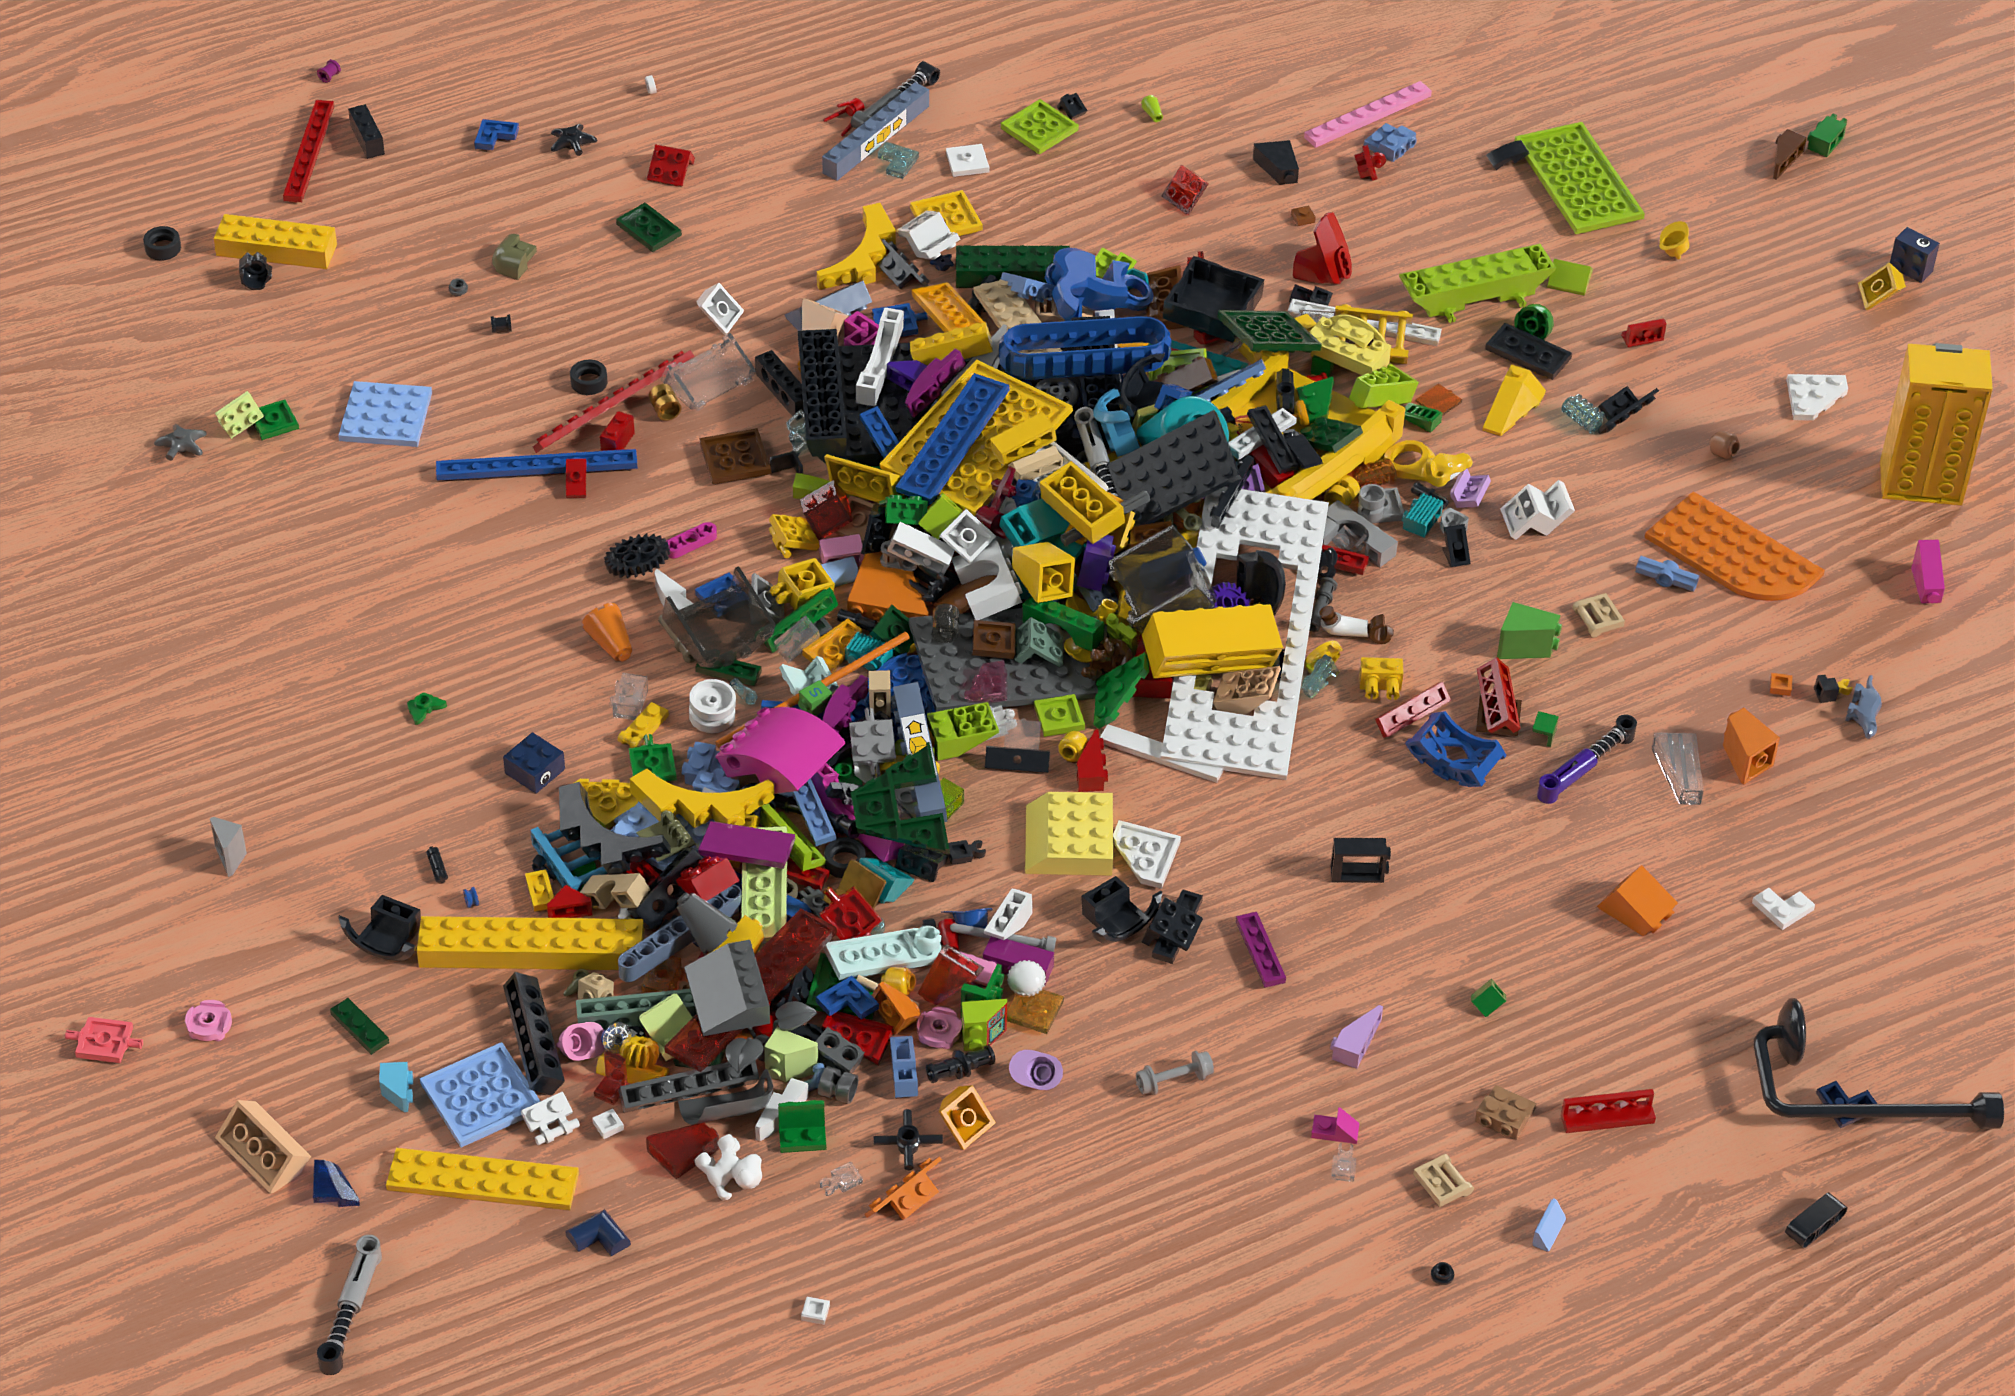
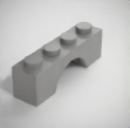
M1339 500L1328 507L1327 518L1337 524L1336 536L1349 534L1362 539L1366 544L1365 555L1369 556V561L1380 568L1396 556L1398 541L1380 530L1379 527L1370 523Z

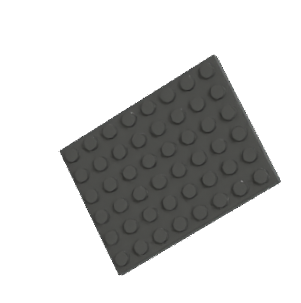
M1023 608L1005 609L980 620L1015 623V630H1017L1024 624ZM972 612L909 618L908 624L935 712L988 702L992 708L1000 705L1002 707L1032 705L1035 700L1075 694L1077 700L1095 699L1098 693L1096 681L1081 675L1083 668L1090 667L1089 662H1080L1065 651L1064 643L1068 638L1072 637L1059 625L1046 624L1047 627L1063 635V665L1061 667L1056 666L1036 653L1022 664L1015 661V656L1014 659L972 655L973 623L975 620Z

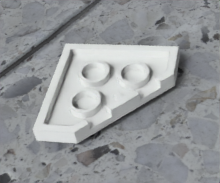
M1788 374L1786 379L1793 420L1813 421L1820 412L1826 411L1835 404L1838 398H1843L1848 392L1846 375Z
M1119 820L1113 833L1114 845L1141 884L1162 889L1180 845L1181 836Z

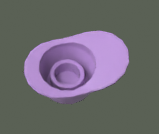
M1019 1051L1012 1057L1009 1063L1011 1077L1017 1083L1038 1090H1050L1056 1087L1063 1077V1068L1060 1061L1054 1056L1038 1051Z

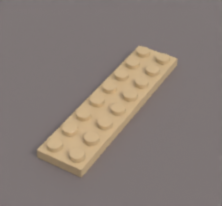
M1000 279L996 282L984 283L974 287L975 296L999 329L1003 324L1007 325L1008 331V329L1016 325L1042 323L1026 300L1018 297V292L1011 291L1012 286H1008V281ZM1060 348L1021 350L1017 352L1030 354L1061 352L1062 350Z

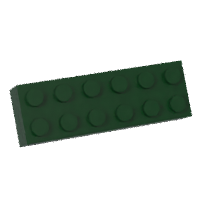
M956 246V288H974L981 284L985 276L989 275L996 276L1000 280L1003 272L1047 283L1045 273L1047 267L1054 263V255L1059 250L1070 248V246Z

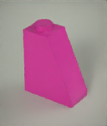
M1918 540L1911 570L1921 604L1941 603L1945 586L1939 540Z

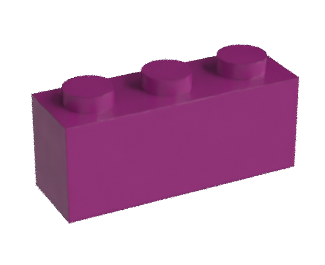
M991 936L983 952V960L1002 965L1001 973L1008 975L1011 967L1015 963H1019V961H1034L1044 970L1047 983L1054 967V952L1009 939L1002 940Z

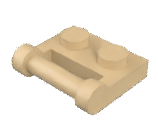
M1606 593L1577 601L1572 606L1575 613L1580 615L1588 627V632L1593 638L1603 632L1624 627L1625 620ZM1590 608L1599 621L1598 624L1594 623L1586 609Z
M1447 1154L1414 1169L1413 1175L1439 1207L1461 1196L1466 1197L1474 1191L1472 1184L1466 1182L1451 1164V1159ZM1441 1169H1444L1449 1174V1176L1458 1185V1187H1455L1452 1184V1182L1448 1179V1177L1444 1174V1172Z

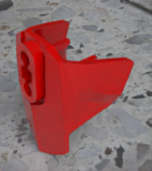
M1328 212L1320 219L1313 231L1317 244L1296 253L1293 263V278L1315 283L1340 284L1344 279L1350 278L1352 262L1349 249L1335 214Z

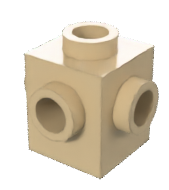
M593 972L579 979L578 1000L613 996L614 982Z

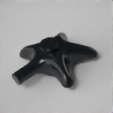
M582 124L568 128L553 129L551 134L559 139L552 145L551 151L555 152L563 148L574 149L575 154L580 156L583 153L580 145L596 143L598 140L595 136L582 132L584 128Z

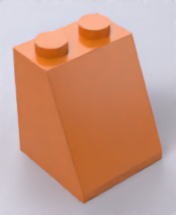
M1744 707L1737 712H1732L1727 718V727L1724 732L1723 747L1743 785L1774 766L1780 740L1777 734Z
M1641 865L1621 881L1597 907L1641 936H1644L1648 932L1655 933L1662 926L1660 921L1662 919L1666 921L1675 913L1672 909L1678 902Z

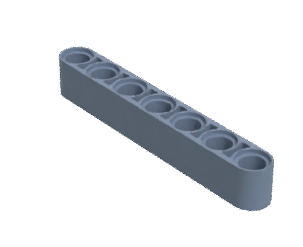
M732 885L706 902L728 917H731L741 909V889L736 885ZM680 915L619 956L618 968L621 980L625 982L635 981L695 941L682 916Z

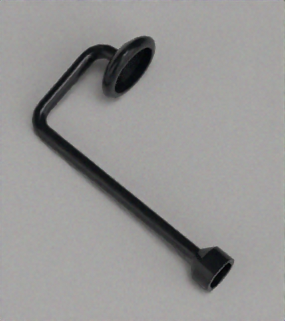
M1796 998L1788 999L1779 1012L1777 1025L1762 1028L1754 1037V1052L1763 1099L1766 1106L1773 1113L1781 1117H1970L1980 1129H2000L2003 1125L2004 1103L1999 1092H1979L1970 1104H1785L1778 1099L1767 1042L1770 1039H1777L1779 1050L1788 1064L1796 1066L1802 1061L1806 1046V1021L1804 1010L1799 1000Z

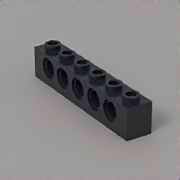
M514 972L503 985L529 1088L533 1091L553 1095L565 1080L537 977Z

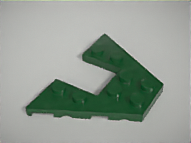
M927 742L926 746L915 754H909L903 761L887 768L886 772L875 780L872 778L864 786L858 787L851 792L858 833L950 854L943 813L900 820L895 789L937 782L930 742Z

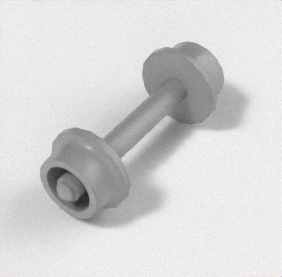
M1193 1051L1191 1055L1192 1063L1154 1074L1152 1068L1146 1065L1143 1070L1136 1072V1085L1143 1095L1148 1093L1156 1095L1158 1093L1157 1083L1195 1072L1199 1080L1202 1081L1205 1080L1206 1076L1214 1073L1213 1061L1207 1051L1200 1053Z

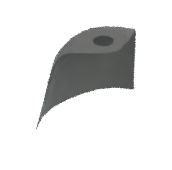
M765 1069L758 1083L745 1091L678 1101L680 1113L685 1122L694 1125L759 1111L768 1105L774 1086L770 1074ZM765 1078L767 1079V1091H766V1092L764 1091V1080H765Z

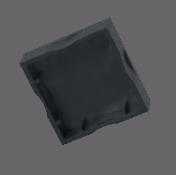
M1193 256L1183 271L1180 281L1174 285L1164 301L1162 319L1234 343L1237 336L1217 318L1219 310L1254 311L1262 298L1265 279L1241 271L1231 270L1217 263Z

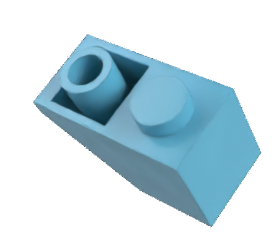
M408 1062L380 1063L379 1083L381 1095L401 1111L408 1112L409 1103H413V1091L409 1089V1085L413 1084V1071H409Z

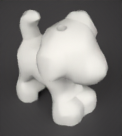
M731 1134L721 1137L717 1142L722 1153V1157L717 1164L714 1158L705 1152L698 1155L695 1159V1165L707 1175L708 1181L716 1189L718 1197L723 1201L729 1200L732 1196V1193L726 1192L724 1188L730 1179L734 1178L738 1186L744 1190L755 1188L762 1179V1160L760 1156L751 1154L743 1159H739L736 1156V1152L740 1150V1144Z

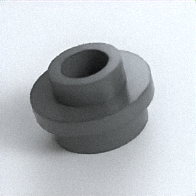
M457 278L450 282L449 292L452 295L461 296L468 291V285L463 279Z

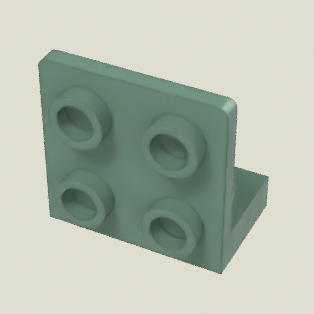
M1032 617L1015 630V661L1022 664L1036 653L1056 666L1061 667L1063 665V635Z

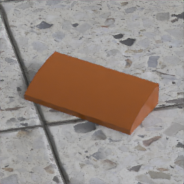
M1180 265L1147 273L1149 285L1154 296L1150 306L1146 309V316L1158 319L1168 330L1185 328V326L1162 319L1164 301L1183 275Z
M986 575L963 585L960 582L933 602L938 614L964 613L970 608L965 594L990 584L997 575Z

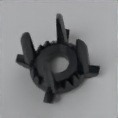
M919 565L918 567L934 579V581L930 582L931 585H928V588L918 582L915 583L911 579L909 583L923 595L922 600L930 601L933 604V602L944 595L948 587L952 586V576L950 575L948 578L943 576L941 572L935 573L929 568Z

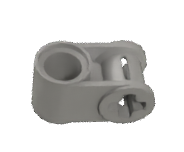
M891 541L882 543L880 562L884 567L914 571L917 568L916 564L887 552Z

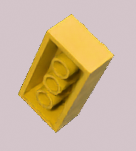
M1072 461L1039 482L1041 498L1092 544L1125 523L1123 506Z

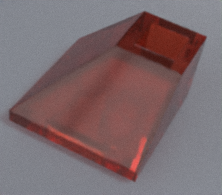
M1181 165L1161 196L1189 215L1209 183L1193 170Z

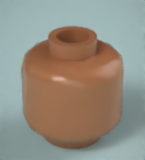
M1718 431L1709 440L1711 452L1724 459L1735 456L1740 448L1737 436L1725 431Z

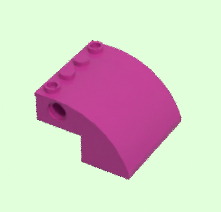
M765 707L757 712L758 716L745 723V728L732 736L733 740L721 746V751L715 757L718 759L727 777L756 774L761 783L769 779L774 784V794L798 791L845 744V741L827 723L806 711L790 707L770 709Z

